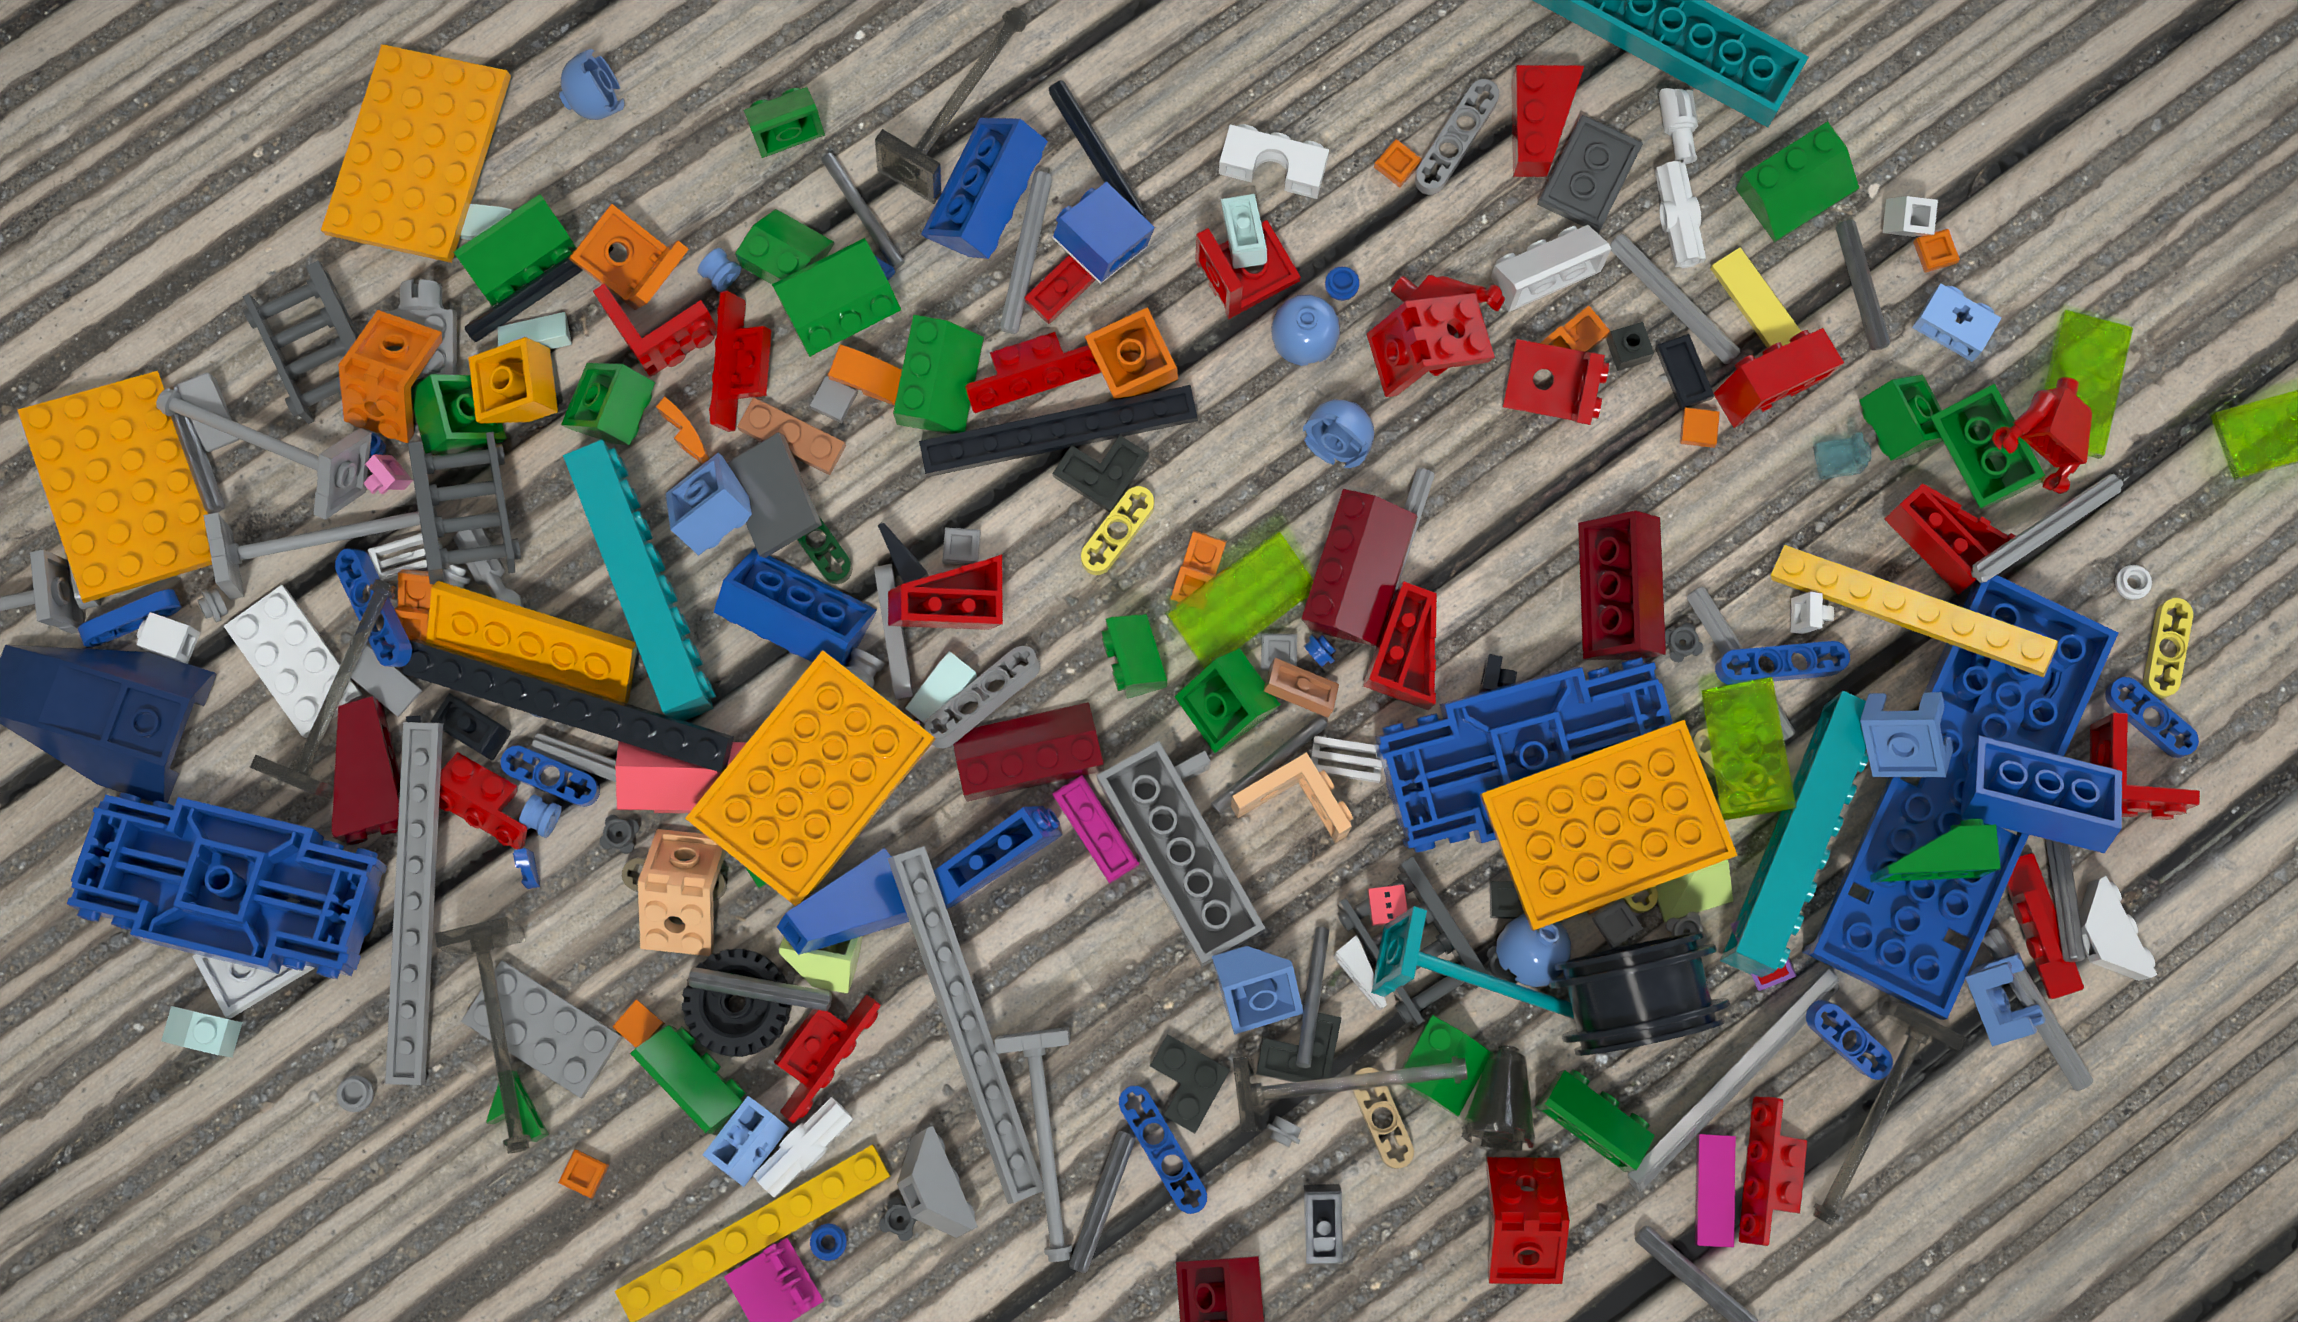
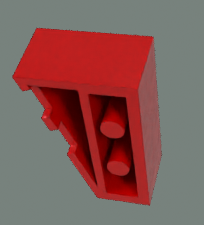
M1516 65L1511 81L1513 177H1547L1584 66Z
M1824 328L1812 333L1804 330L1793 336L1789 340L1790 343L1782 346L1781 342L1775 343L1762 352V356L1755 359L1753 355H1749L1735 364L1737 370L1714 392L1716 400L1733 428L1743 424L1744 420L1751 413L1759 409L1763 413L1773 407L1772 403L1789 395L1793 397L1830 377L1844 364Z
M1922 483L1884 520L1959 595L1977 579L1971 575L1973 564L2016 537V535L2012 533L2007 535L1990 525L1991 521L1982 516L1978 519L1962 510L1961 504Z
M1002 554L904 583L889 590L888 626L990 630L1002 625Z
M1405 581L1400 584L1396 590L1363 687L1428 711L1436 705L1435 638L1437 593Z

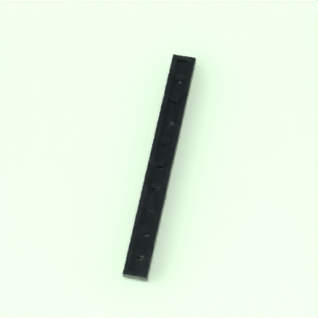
M409 640L412 647V655L410 661L403 667L402 674L720 773L728 766L734 736L422 640Z

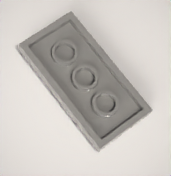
M502 960L461 1020L468 1027L579 1098L585 1097L623 1038L620 1034Z

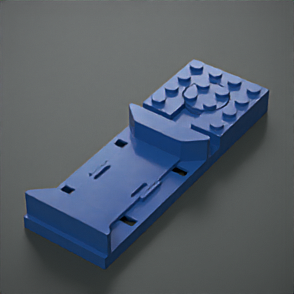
M1998 575L1984 583H1980L1976 579L1963 608L2057 640L2058 646L2045 676L2041 677L1946 643L1924 693L1942 692L1944 711L1940 722V729L1943 741L1945 737H1951L1953 746L1946 777H1921L1917 787L1901 780V777L1888 778L1817 937L1813 943L1806 945L1803 949V953L1940 1020H1945L1949 1017L2029 834L2021 832L2013 834L1996 826L2001 869L1980 878L1871 883L1870 875L1950 831V826L1958 825L1962 820H1968L1961 818L1962 789L1978 736L2064 757L2119 632ZM1853 882L1869 890L1864 902L1848 895ZM1948 929L1969 938L1965 950H1961L1944 941Z

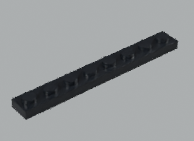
M1187 385L921 440L919 445L926 477L1062 450L1070 448L1071 445L1076 447L1115 439L1119 435L1124 437L1197 422L1198 417L1191 386Z

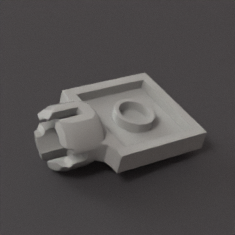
M414 279L403 281L400 285V304L398 308L385 312L442 332V343L415 381H423L430 374L457 375V312L453 309L446 310L442 306L441 284L427 279H419L418 284H414ZM394 345L389 346L386 349L389 351H398L402 349V347Z

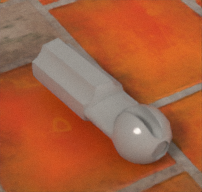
M484 528L458 531L457 535L453 537L459 550L492 545ZM500 558L466 563L476 583L487 585L492 598L524 607L521 596L511 589H506L501 579L505 568Z

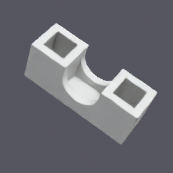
M1230 124L1219 162V174L1252 183L1254 172L1260 164L1268 161L1277 162L1287 172L1284 191L1317 199L1327 165L1329 149L1323 148L1321 144L1314 141L1302 143L1290 140V137L1282 133L1274 132L1270 135L1258 132L1256 128L1250 125L1240 124L1235 126Z

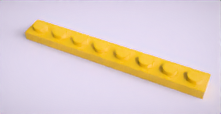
M1784 545L1771 573V579L1775 582L1806 593H1823V599L2041 677L2045 676L2058 646L2057 640Z
M872 1144L614 1292L629 1321L637 1322L885 1181L891 1175L877 1149Z

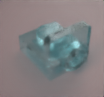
M1862 432L1854 433L1851 438L1820 442L1813 446L1820 480L1861 474L1868 466V462L1871 461V448L1867 441L1864 442Z

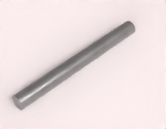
M833 153L824 155L821 161L889 264L895 269L901 267L904 264L903 258Z
M1318 715L1214 800L1211 805L1220 815L1231 806L1233 795L1270 774L1314 738V736L1325 729L1328 724L1324 718Z
M1316 927L1296 1061V1065L1302 1068L1311 1067L1329 938V929L1325 927Z

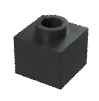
M1643 322L1610 331L1606 339L1617 371L1650 362L1654 355ZM1635 339L1637 346H1629L1627 340Z

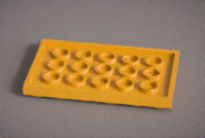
M381 44L321 231L331 237L452 263L455 255L453 252L457 248L511 78L509 72L503 69Z
M158 371L17 410L83 603L212 565L203 516L207 515L208 512L203 507L171 416L163 414L156 406L159 394L164 391Z
M822 650L685 819L794 906H797L812 894L936 739Z
M1685 720L1480 794L1532 931L1738 856Z

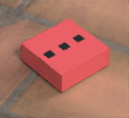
M1404 885L1370 888L1367 890L1372 926L1388 924L1408 910Z

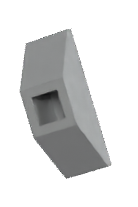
M934 1126L928 1127L913 1136L897 1181L911 1217L955 1238L977 1228L974 1210L964 1197L960 1188L959 1176L951 1167L945 1154L944 1142L937 1135Z

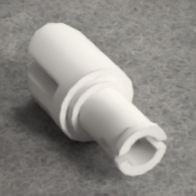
M1661 89L1659 100L1664 132L1672 136L1675 161L1685 164L1693 163L1697 160V155L1695 153L1692 133L1698 127L1693 90Z

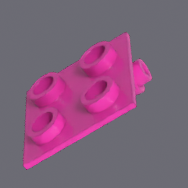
M788 1237L766 1248L763 1253L724 1276L749 1322H792L824 1302Z

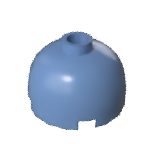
M588 49L566 63L561 74L560 83L562 91L559 92L562 103L568 110L573 109L578 115L589 120H600L623 110L624 99L622 98L617 101L613 89L621 88L609 65L601 56L594 58L592 56L594 50Z
M1297 295L1286 300L1277 310L1271 326L1272 340L1275 348L1285 360L1300 366L1326 360L1335 350L1340 335L1339 319L1333 307L1324 299L1313 295Z
M1333 399L1319 405L1303 426V432L1306 430L1307 433L1305 442L1310 450L1329 464L1334 465L1335 459L1340 462H1346L1344 468L1359 466L1365 460L1374 441V425L1371 418L1358 404L1347 400Z
M1522 914L1505 926L1497 939L1496 953L1503 969L1506 971L1509 968L1517 976L1515 980L1519 983L1532 987L1547 986L1550 980L1557 978L1563 972V970H1555L1554 964L1571 958V941L1567 930L1559 921L1532 931L1526 915Z

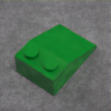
M1983 819L1962 820L1960 824L1950 826V831L1871 874L1870 881L1872 883L1980 878L1997 871L2001 867L1996 824L1984 825Z

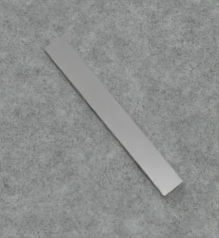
M1828 969L1643 1158L1638 1169L1627 1174L1630 1184L1639 1192L1643 1191L1807 1023L1806 1013L1812 1003L1818 1000L1828 1001L1839 990V977Z

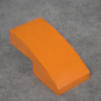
M1588 305L1563 327H1558L1540 343L1588 352L1609 335L1610 329Z
M840 344L828 377L830 380L862 390L863 395L895 405L902 370L878 358Z
M664 396L656 406L657 410L664 419L680 430L674 437L679 447L703 465L709 460L703 442L686 416Z
M1195 530L1193 531L1170 599L1204 610L1227 541Z
M402 569L398 572V606L395 608V612L409 640L418 639L426 642L431 588L434 584H430L428 572Z

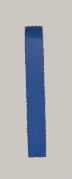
M342 550L336 558L335 569L377 660L381 665L387 667H403L407 665L412 655L411 643L369 555L363 550ZM366 585L370 587V597L367 602L363 599V590ZM379 614H382L384 625L379 631L376 626V620Z
M1838 641L1737 649L1728 651L1717 660L1715 672L1719 680L1727 685L1828 677L1837 675L1848 666L1850 653L1844 644ZM1793 653H1799L1804 656L1807 661L1805 670H1799L1792 664L1791 656ZM1828 653H1830L1831 657H1837L1838 662L1835 664L1832 660H1823L1817 664V659L1823 658ZM1766 656L1773 661L1774 671L1772 673L1762 671L1758 664L1759 657ZM1732 661L1733 666H1743L1748 662V667L1742 668L1735 674L1733 669L1727 668V664Z
M1140 1086L1126 1088L1119 1097L1120 1110L1177 1207L1187 1214L1200 1212L1207 1203V1192L1157 1106L1144 1088ZM1132 1092L1135 1096H1144L1145 1101L1141 1103V1106L1146 1114L1152 1109L1156 1115L1155 1117L1145 1119L1138 1127L1133 1123V1120L1140 1118L1136 1110H1127L1125 1108V1104L1129 1102L1127 1095ZM1151 1123L1160 1125L1164 1130L1163 1140L1156 1145L1147 1143L1143 1138L1144 1128ZM1176 1155L1182 1160L1183 1169L1180 1174L1168 1176L1163 1172L1161 1166L1166 1156ZM1188 1172L1193 1177V1180L1186 1181L1192 1191L1198 1189L1201 1192V1196L1197 1199L1199 1205L1195 1208L1190 1204L1184 1206L1181 1203L1180 1199L1185 1194L1180 1186L1174 1191L1170 1185L1172 1182L1181 1180Z

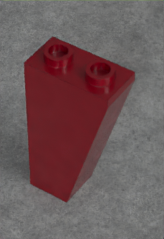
M374 696L338 706L332 835L333 838L346 842L347 845H355L367 841V835L381 832V835H389L398 832L401 775L383 704Z

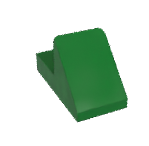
M507 1070L501 1074L486 1123L494 1125L515 1114L516 1118L512 1122L519 1136L522 1139L527 1137L528 1141L538 1142L547 1137L549 1133L517 1071Z

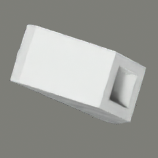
M2107 876L2089 882L2079 916L2084 950L2090 963L2138 981L2156 976L2154 957L2146 947L2142 946L2137 936L2138 927L2135 920L2129 914L2126 915L2120 903L2122 897L2118 887L2112 881H2109Z

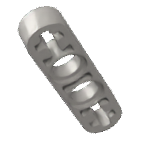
M1488 79L1475 81L1461 100L1417 169L1415 185L1420 192L1434 195L1444 188L1497 105L1499 89L1493 81ZM1484 91L1489 92L1488 99L1482 102L1479 111L1473 108L1477 102L1478 94H1482ZM1462 116H1469L1474 120L1475 127L1470 131L1461 130L1457 126V119ZM1444 143H1451L1456 146L1458 154L1452 158L1443 157L1439 152V147ZM1437 163L1441 166L1437 172V181L1432 180L1428 184L1424 181L1425 174H1431Z
M893 565L874 567L895 698L912 697L914 693L904 629L900 626H888V591L897 587Z
M1018 646L1012 649L932 714L924 726V729L936 739L932 745L936 748L950 747L1035 678L1040 671V662L1034 650L1029 646ZM1020 661L1029 662L1025 667L1021 664L1017 665ZM1007 671H1009L1011 675H1014V677L1010 679ZM995 680L1005 681L1004 686L999 691L990 692L987 690L991 682ZM968 702L978 703L974 712L970 714H962L960 712L964 704ZM953 715L958 719V723L955 722L954 718H951ZM942 727L947 729V731L942 734L940 731L937 732V729Z

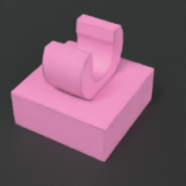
M374 454L365 463L373 474L365 480L364 485L372 494H375L377 491L385 494L388 490H405L413 481L392 455Z

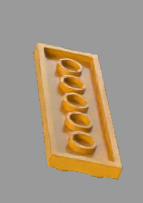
M437 581L432 586L426 642L628 703L637 651L636 642L444 582Z

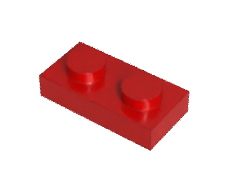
M1068 255L1024 299L1046 323L1050 324L1096 279L1073 257Z

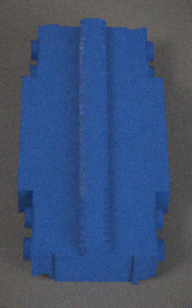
M1642 657L1622 662L1623 669L1609 672L1608 667L1588 671L1589 678L1585 679L1582 667H1574L1439 704L1443 717L1441 719H1438V715L1435 713L1417 718L1418 725L1404 728L1403 723L1383 727V734L1375 736L1376 744L1374 746L1377 757L1382 762L1388 794L1393 803L1398 825L1402 827L1405 839H1402L1404 846L1407 848L1414 847L1415 852H1422L1435 848V841L1448 838L1449 843L1469 839V832L1471 831L1474 832L1475 839L1479 843L1496 840L1480 797L1481 793L1673 724L1663 684L1659 683L1655 676V662L1644 663Z
M120 793L119 798L105 795L104 800L100 801L98 808L94 807V816L71 878V887L74 889V892L67 901V905L78 910V917L94 922H99L100 917L112 919V925L131 930L130 935L143 942L279 974L282 965L299 971H303L305 965L318 968L317 974L332 979H338L339 974L352 977L353 971L357 970L361 958L359 953L364 937L371 932L376 917L373 909L381 888L379 886L382 873H385L387 866L377 859V853L357 848L356 853L344 851L343 845L324 840V837L313 828L180 797L177 798L175 806L161 801H154L153 805L141 803L142 799L137 796ZM289 898H292V899L300 900V902H298V903H292V902H287L286 900H288Z

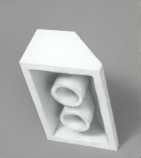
M1589 225L1579 229L1576 226H1572L1560 232L1558 238L1552 241L1539 240L1531 244L1527 251L1515 256L1514 253H1510L1496 261L1491 278L1494 284L1500 287L1502 295L1505 297L1504 304L1508 312L1601 272L1611 247Z

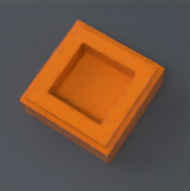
M1395 139L1374 163V168L1400 188L1419 167L1422 158Z
M1949 229L1935 232L1934 235L1921 236L1913 241L1924 273L1957 264L1960 260Z
M1685 407L1682 416L1680 444L1715 448L1717 445L1720 412Z
M636 999L612 1027L637 1048L655 1035L665 1023Z
M575 1149L558 1183L593 1199L609 1165Z

